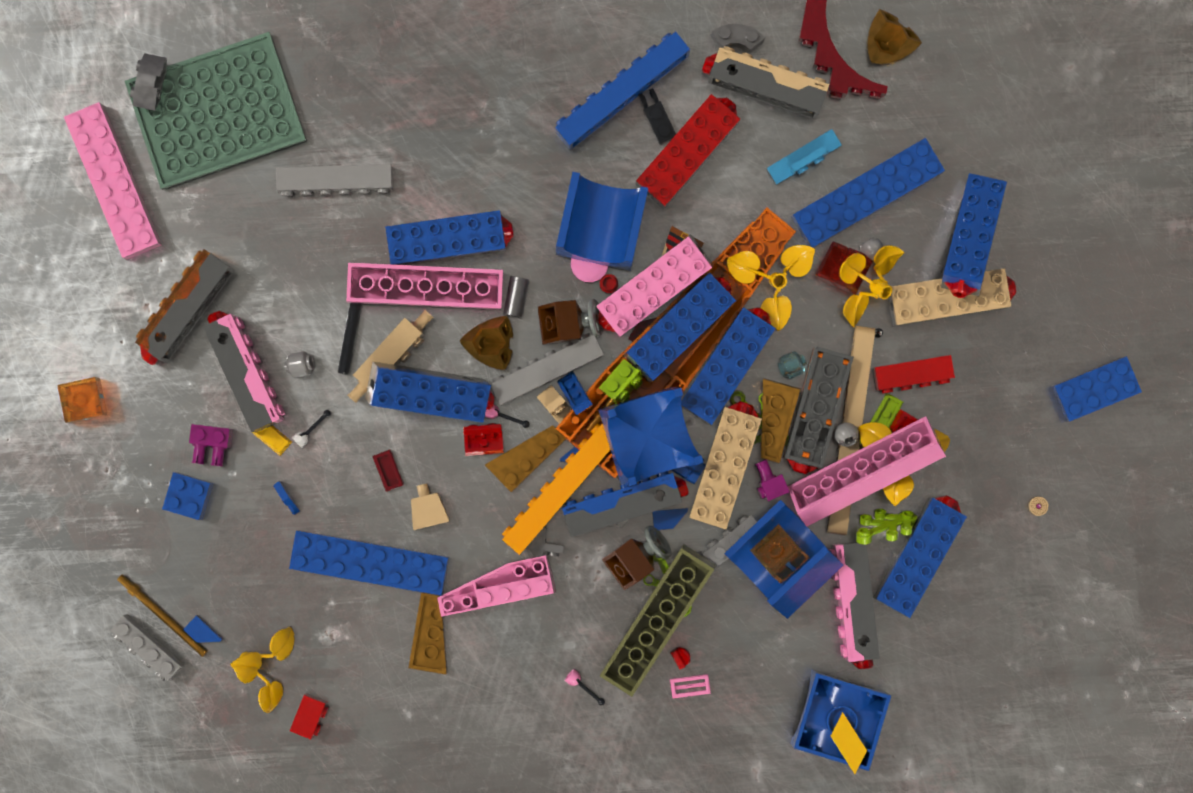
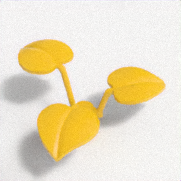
M795 245L787 248L780 258L781 263L786 266L782 274L775 272L768 275L757 271L760 267V260L755 253L750 251H742L727 259V266L731 275L741 283H752L756 274L769 279L770 285L776 288L773 295L774 298H766L760 308L769 314L771 325L780 331L788 322L792 311V305L788 297H777L781 289L787 284L786 272L788 270L794 277L805 276L812 267L815 249L806 245Z
M886 245L875 254L874 263L876 265L873 269L880 279L871 280L860 273L866 265V258L860 253L852 254L841 265L839 274L843 282L852 284L859 276L870 283L869 288L872 292H860L859 295L853 294L846 301L843 307V314L851 326L855 327L869 303V296L876 299L880 297L883 300L891 296L893 289L882 275L887 274L904 254V251L900 248Z
M877 422L865 423L858 428L863 447L892 434L887 426ZM934 429L945 452L950 444V438L946 434ZM908 475L882 489L887 499L896 506L912 493L914 482L911 476Z
M290 626L274 634L270 641L271 654L243 652L239 658L230 663L241 682L250 683L258 676L266 683V686L262 687L258 694L259 705L266 713L272 712L279 704L283 696V687L278 681L270 683L258 672V669L262 665V658H273L275 656L277 660L282 661L290 655L295 639L293 629Z

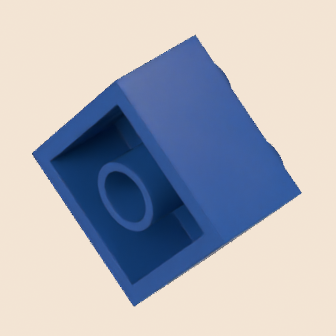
M173 472L162 509L196 520H203L214 483Z

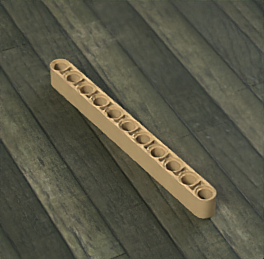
M855 326L851 350V356L854 358L847 380L841 424L849 422L855 425L857 429L863 423L875 337V328ZM860 435L857 442L852 446L844 447L838 444L836 462L859 450ZM851 505L828 516L827 533L847 535Z

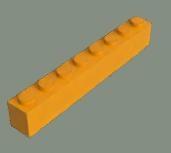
M603 423L601 425L596 424L590 431L593 435L588 440L584 438L578 445L580 450L576 455L573 452L565 460L568 464L563 469L561 467L558 468L552 475L555 479L551 483H545L540 489L542 494L538 498L534 496L527 504L530 508L525 513L521 511L514 519L517 523L513 527L508 526L502 533L504 536L502 540L519 555L610 451Z

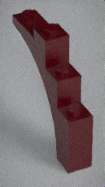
M806 0L798 42H802V45L807 47L817 45L812 68H816V71L822 73L831 71L827 94H831L832 98L842 99V97H846L848 90H851V93L856 95L866 93L876 99H881V96L884 97L888 86L872 82L859 75L848 66L837 52L827 27V0Z

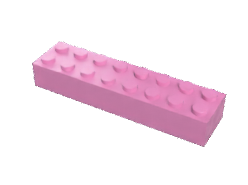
M98 102L64 116L122 258L128 260L161 246V241L104 105Z
M348 263L346 302L500 310L502 305L503 270Z
M925 416L788 486L797 514L807 527L946 457L935 430Z

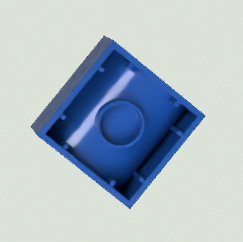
M572 172L556 244V255L631 271L648 188L641 186L637 189H621L605 186L584 178L580 173Z
M782 500L777 502L724 553L760 589L770 605L787 619L844 566ZM766 536L775 542L771 547L763 540ZM789 561L797 568L794 572L785 566Z

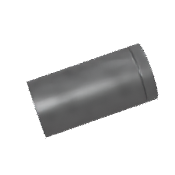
M510 276L504 315L522 318L529 283L528 279Z

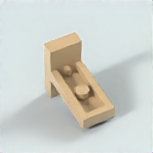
M552 385L537 396L539 401L559 424L572 410Z

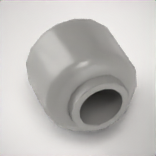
M305 351L288 355L284 367L286 372L290 373L294 378L308 376L314 369V360Z

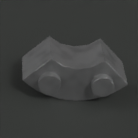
M743 24L724 25L713 30L710 35L718 47H737L743 49L748 54L764 43L765 37L760 32Z
M144 53L142 60L137 61L136 71L138 73L135 87L132 86L130 97L133 98V106L155 111L161 100L162 86L167 71V58Z

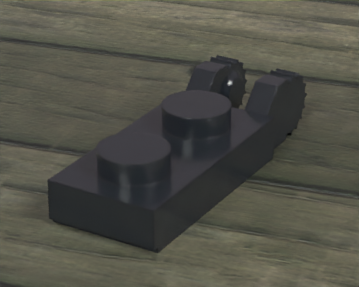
M652 88L649 89V94L655 104L648 107L645 96L642 93L638 96L656 139L661 144L672 139L676 133L661 101L659 102Z

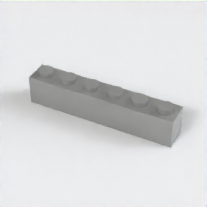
M391 164L276 168V191L281 193L282 196H292L293 192H301V195H312V192H320V195H330L331 191H339V194H350V191H358V194H368L369 190H377V193H389L388 190H393V167Z
M587 333L581 336L580 341L574 344L571 341L562 345V350L558 352L552 350L544 354L545 358L539 361L535 358L527 362L528 366L523 369L519 366L510 370V375L506 377L500 375L492 379L494 383L490 385L500 406L603 357L604 354L594 335L590 336Z

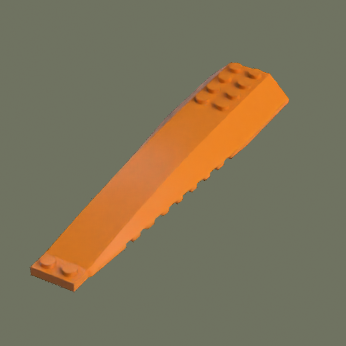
M766 207L756 221L751 222L712 262L714 264L713 267L692 282L604 370L586 392L593 405L578 415L572 409L557 426L556 430L574 447L580 450L578 445L583 439L586 438L588 440L593 435L585 427L594 418V413L601 409L609 399L599 387L623 359L628 361L623 354L704 276L711 273L713 277H723L731 284V294L736 301L654 381L649 383L643 377V383L637 390H632L628 400L670 387H680L682 392H684L764 278L756 274L752 283L746 284L737 281L728 270L727 259L742 251L753 252L760 260V267L757 271L767 274L784 250L786 243L796 231ZM610 450L597 466L613 478H616L618 473Z

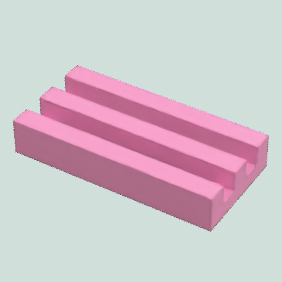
M708 674L670 679L672 699L711 694ZM705 679V682L678 686L674 684L676 682ZM706 686V690L684 693L675 692V690Z

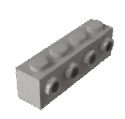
M752 515L741 517L737 521L738 525L736 527L726 529L722 533L723 537L718 541L714 539L707 545L708 549L705 552L699 551L698 553L716 564L715 569L729 559L724 553L757 523Z
M128 614L123 615L110 629L114 633L112 636L121 643L123 641L128 646L127 650L133 655L138 654L142 658L141 662L148 668H154L157 671L155 674L163 681L165 679L167 681L172 680L185 665Z

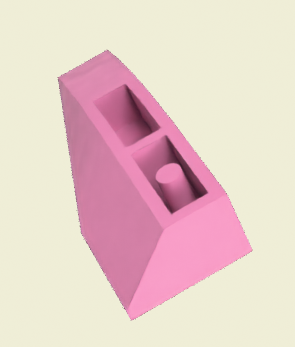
M545 555L508 563L437 599L442 617L553 594L556 592L553 574Z

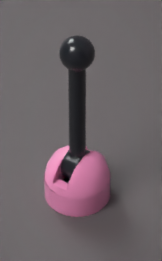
M493 404L490 410L487 409L485 412V417L489 419L500 416L519 423L524 428H528L530 425L527 420L521 421L500 413L499 408L495 404Z
M573 669L566 676L564 681L572 686L579 685L597 700L598 705L602 706L605 704L603 698H599L581 682V675L577 670Z

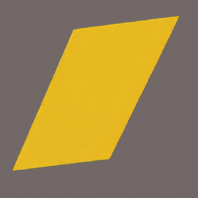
M842 712L831 734V738L853 773L856 774L867 749Z

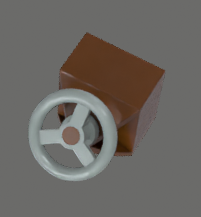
M591 299L589 301L587 312H582L576 300L558 301L538 306L542 345L580 339L584 327H590L593 335L600 337L603 327L598 321L599 309L596 306L599 303L597 300Z
M653 526L645 528L644 533L647 540L645 543L631 538L602 559L623 590L638 583L655 570L653 555L657 554L663 559L671 557V548L667 540Z

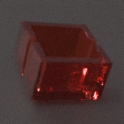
M833 241L815 275L826 284L856 295L864 279L858 276L852 284L843 282L839 274L841 265L852 254L860 253L866 258L865 268L860 273L866 276L873 261L864 253Z

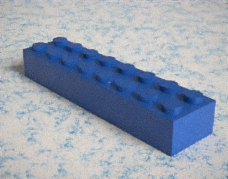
M677 32L666 34L658 46L655 44L651 46L643 58L640 56L636 58L628 70L622 69L616 75L617 78L613 82L607 81L602 85V90L599 93H592L586 98L587 102L584 105H577L571 110L572 114L567 118L564 116L556 122V134L569 150H572L635 100L639 94L645 92L689 57L690 48Z
M924 138L796 212L791 218L806 244L814 248L941 175L945 170L929 142Z
M297 530L289 569L442 596L449 557Z

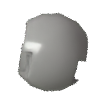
M873 237L860 246V252L865 256L866 260L871 261L874 259L877 251L883 247V243L878 238Z
M849 422L838 425L834 432L835 440L844 447L854 445L859 438L858 429Z

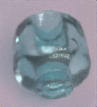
M792 351L781 356L777 365L783 377L786 376L788 379H793L805 372L804 366L807 365L803 354L799 355L796 351Z

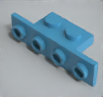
M831 129L769 166L767 170L777 185L797 172L799 175L809 169L808 166L815 163L816 165L825 159V155L842 146V144Z

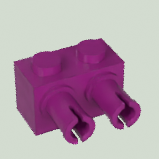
M191 424L189 443L194 446L192 463L204 464L205 447L211 446L213 448L211 465L223 467L224 450L231 448L233 429Z
M767 459L755 464L761 477L760 483H758L760 487L757 488L761 499L765 498V501H770L790 492L783 475H773Z

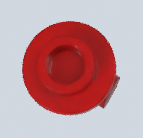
M678 647L670 652L680 670L685 668L691 661L690 653L685 648Z

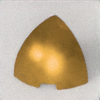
M879 9L869 31V58L871 63L883 64L894 62L912 53L922 42L910 27L906 28L900 24L896 16Z
M508 316L496 317L477 325L460 339V343L470 355L481 363L495 369L505 370L512 356V350L509 349V340L513 338V331Z

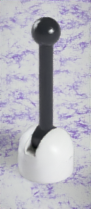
M324 410L323 415L306 432H298L292 439L303 448L308 443V434L326 417H329L331 412Z

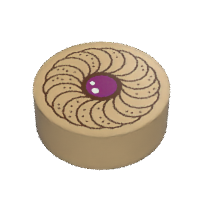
M1033 497L1028 503V509L1033 515H1044L1048 510V502L1043 497Z

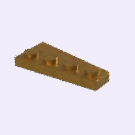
M763 378L761 458L780 463L800 394V388Z
M552 425L488 462L485 466L512 492L566 439Z
M421 592L408 668L447 674L443 617H441L437 599L440 595Z

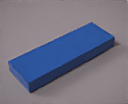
M573 371L557 381L576 415L593 405Z

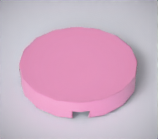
M571 258L573 274L585 283L599 281L608 270V266Z

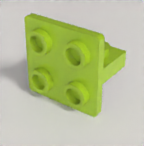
M623 359L601 384L599 389L611 398L615 404L628 401L632 390H637L643 383L641 370L636 369Z

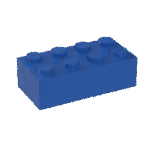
M1127 356L1052 386L1067 422L1142 392Z

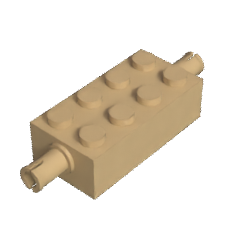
M424 310L414 322L410 323L404 318L353 374L359 383L347 396L357 403L367 392L373 361L399 365L401 361L405 363L412 355L410 351L414 347L416 349L419 348L424 342L422 338L425 335L422 333V330L434 317Z

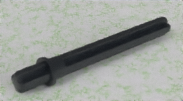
M361 303L349 304L338 365V373L349 374Z

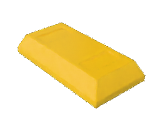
M274 426L265 428L257 433L252 432L279 456L292 443L289 438Z

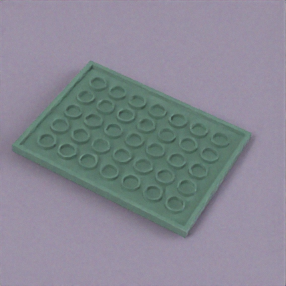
M270 32L167 66L161 91V100L156 110L133 106L160 189L162 190L306 141ZM136 77L124 81L129 96L132 86L135 87Z

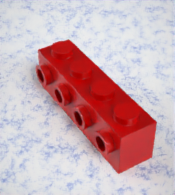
M951 355L873 368L876 390H882V394L894 392L893 388L901 387V391L912 389V385L920 384V388L931 386V382L938 381L939 384L950 383V379L955 378Z

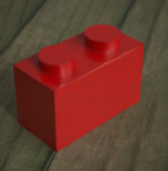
M307 693L304 694L290 732L310 740L314 735L318 736L321 725H319L321 717L325 718L329 709L326 707L327 701Z

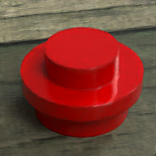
M606 274L600 279L599 285L603 292L613 293L617 290L619 283L614 275Z

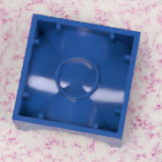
M670 387L599 409L621 484L632 486L647 477L665 471L703 463L702 456L695 449L684 421L681 406L682 388Z
M812 670L805 707L790 744L794 749L848 765L831 738V734L843 712L867 749L859 768L869 771L891 695L882 690L867 688Z

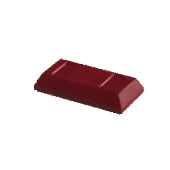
M390 449L372 456L386 492L404 485Z

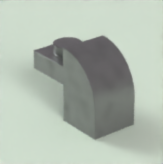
M543 527L527 546L529 551L536 557L544 556V551H548L547 555L559 557V553L564 551V545L545 543L547 528Z

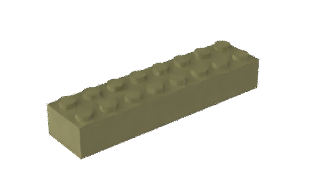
M683 544L602 670L600 677L632 697L713 573L716 564Z

